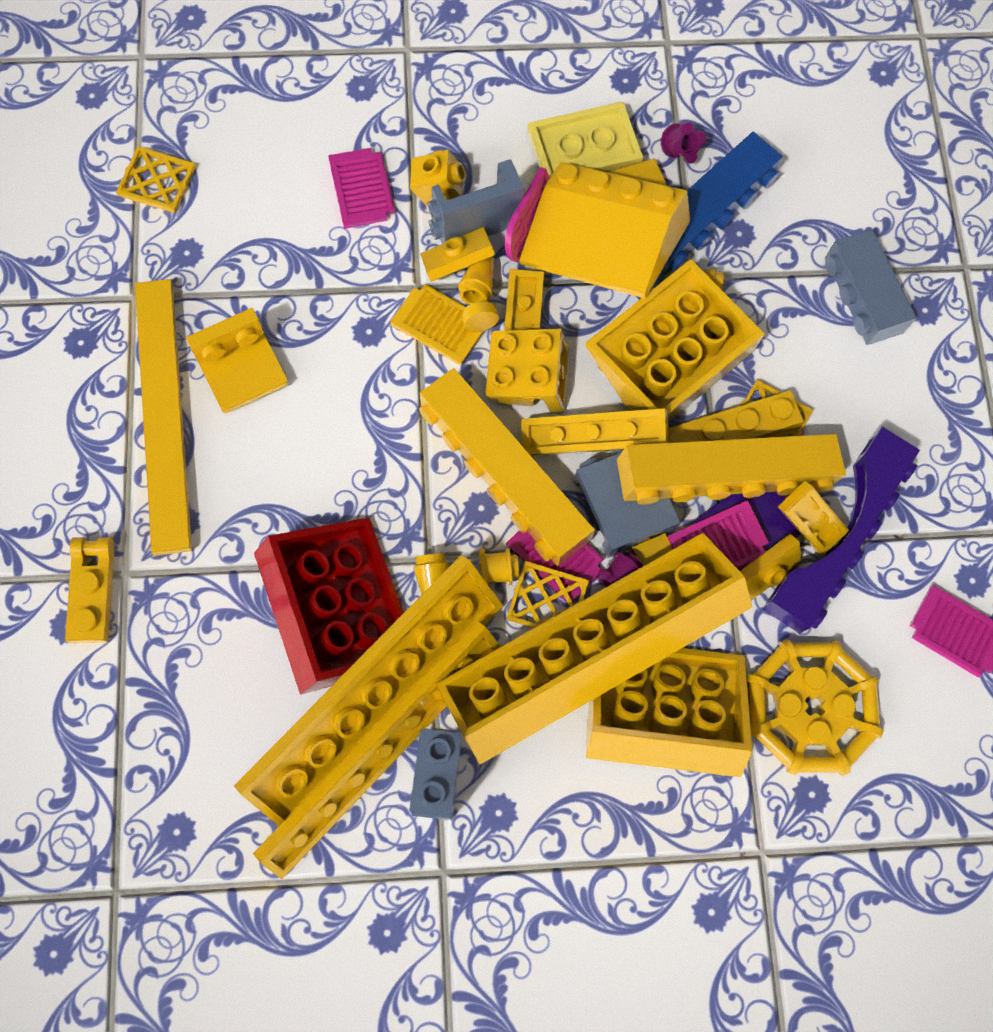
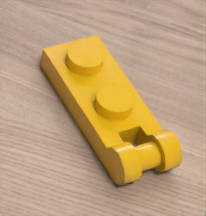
M73 537L70 541L71 567L65 641L70 644L108 643L114 541L112 537H99L97 541H87L85 537ZM88 556H98L97 566H87Z

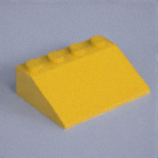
M560 162L544 187L519 259L520 265L646 298L690 223L687 190Z
M690 259L653 288L646 298L638 300L589 339L585 346L629 411L665 408L668 410L669 423L752 354L765 333Z
M682 648L589 702L586 733V758L741 777L753 751L744 655Z

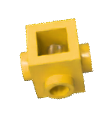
M439 150L432 154L412 158L410 189L426 206L428 201L432 200L431 187L435 185L440 186L446 200L462 196L463 183L466 181L465 168L449 150Z

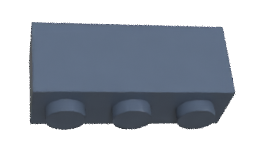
M873 229L836 240L825 256L826 269L834 277L839 287L840 298L848 306L854 318L855 330L859 335H862L866 346L904 334L917 318Z

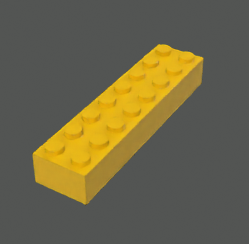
M701 533L438 682L436 686L480 765L753 608L745 576L704 533Z

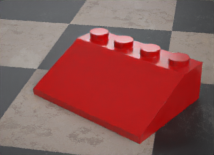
M370 517L269 535L254 552L300 695L331 687L404 613Z

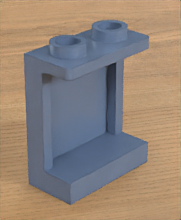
M509 159L498 163L497 184L450 200L444 198L439 185L432 186V200L428 201V208L432 217L428 222L432 236L435 240L440 239L443 244L450 238L460 237L481 227H484L487 236L507 230L511 217L524 196V186L512 160Z
M623 450L614 451L612 453L613 456L600 460L599 457H594L582 462L579 465V469L576 470L574 477L576 486L581 485L604 537L602 547L607 558L613 557L617 552H626L633 546L664 533L666 536L672 534L681 523L670 498L660 499L655 503L646 505L638 504L637 500H623L616 460Z
M425 728L420 731L409 807L412 816L451 821L462 733Z

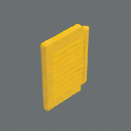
M424 284L421 290L414 287L390 321L391 326L462 366L484 333V331L470 332L466 330L462 319V312L466 307L427 284Z

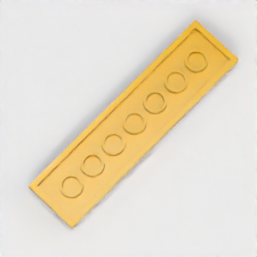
M460 555L234 785L245 799L280 826L477 621L485 626L495 616L503 605L471 561Z

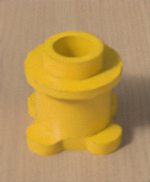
M485 548L479 549L481 576L487 584L508 582V585H512V578L519 577L518 556L510 555L509 548H506L503 553L485 554Z

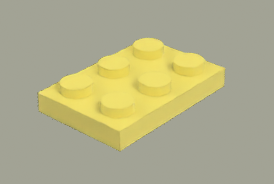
M623 101L528 123L527 132L539 168H546L549 178L560 162L611 172L640 163L643 160L642 152Z

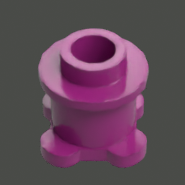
M690 122L671 124L666 127L661 136L663 153L671 158L682 156L686 163H694L697 160V153L706 142V134L703 131L695 130Z
M617 552L613 555L614 561L607 569L601 568L596 579L600 584L608 587L643 567V564L636 556L629 552L625 554Z

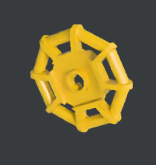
M789 639L782 640L771 656L753 674H748L747 676L751 737L755 736L786 767V772L794 776L798 772L839 773L841 776L847 775L851 772L850 767L876 739L882 738L884 732L880 728L877 684L880 682L877 676L872 677L841 647V642L836 640L831 642H791ZM797 657H824L821 668H801ZM834 662L858 684L851 687L845 685L831 671ZM786 663L790 671L788 676L778 686L770 683L768 680ZM860 691L862 692L864 722L854 718L856 705L852 695ZM764 692L772 695L773 702H775L776 711L774 712V719L766 722ZM807 697L811 700L818 699L820 701V709L822 710L820 715L817 713L807 714L808 704L805 702ZM778 726L794 742L792 751L770 729ZM849 728L860 732L850 745L841 752L837 744L841 736ZM806 746H825L830 757H803V752Z

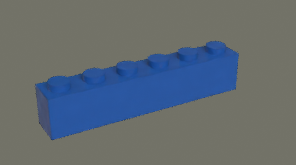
M754 131L687 190L690 223L651 290L666 279L665 275L671 270L675 272L684 265L689 258L688 254L692 250H701L712 237L711 233L716 228L724 229L734 218V212L739 207L747 208L756 198L757 191L762 186L767 189L779 176L780 172L777 169L783 156Z

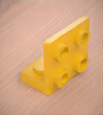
M253 307L185 337L222 412L225 414L288 385V380L264 335Z
M562 330L493 331L491 333L485 391L487 398L544 400L550 412H564L569 346Z

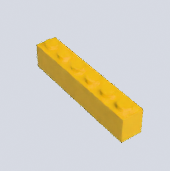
M452 368L419 392L421 401L419 411L424 419L431 426L436 423L443 432L441 436L446 445L453 452L459 450L466 459L464 464L468 471L476 479L481 477L487 483L489 495L499 506L504 504L512 513L510 518L518 530L523 534L527 531L536 541L534 544L535 549L545 561L552 560L558 567L592 540L595 529L455 368Z
M837 434L627 445L616 459L623 500H637V503L640 505L652 504L660 499L673 498L674 502H686L698 496H708L710 500H720L729 497L731 494H743L745 498L761 496L765 492L776 491L778 495L785 496L790 495L804 481L811 484L818 493H824L832 490L834 484L846 475Z

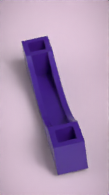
M883 426L869 439L853 464L855 503L851 520L847 526L849 531L825 558L807 567L790 571L772 592L762 608L764 611L799 634L811 627L816 629L821 624L828 610L823 608L829 597L836 598L846 583V580L842 578L848 567L853 569L862 558L865 551L860 548L866 538L871 540L882 525V521L878 519L882 511H889L900 496V493L896 491L901 481L906 483L916 470L918 465L913 461L920 451L918 448Z

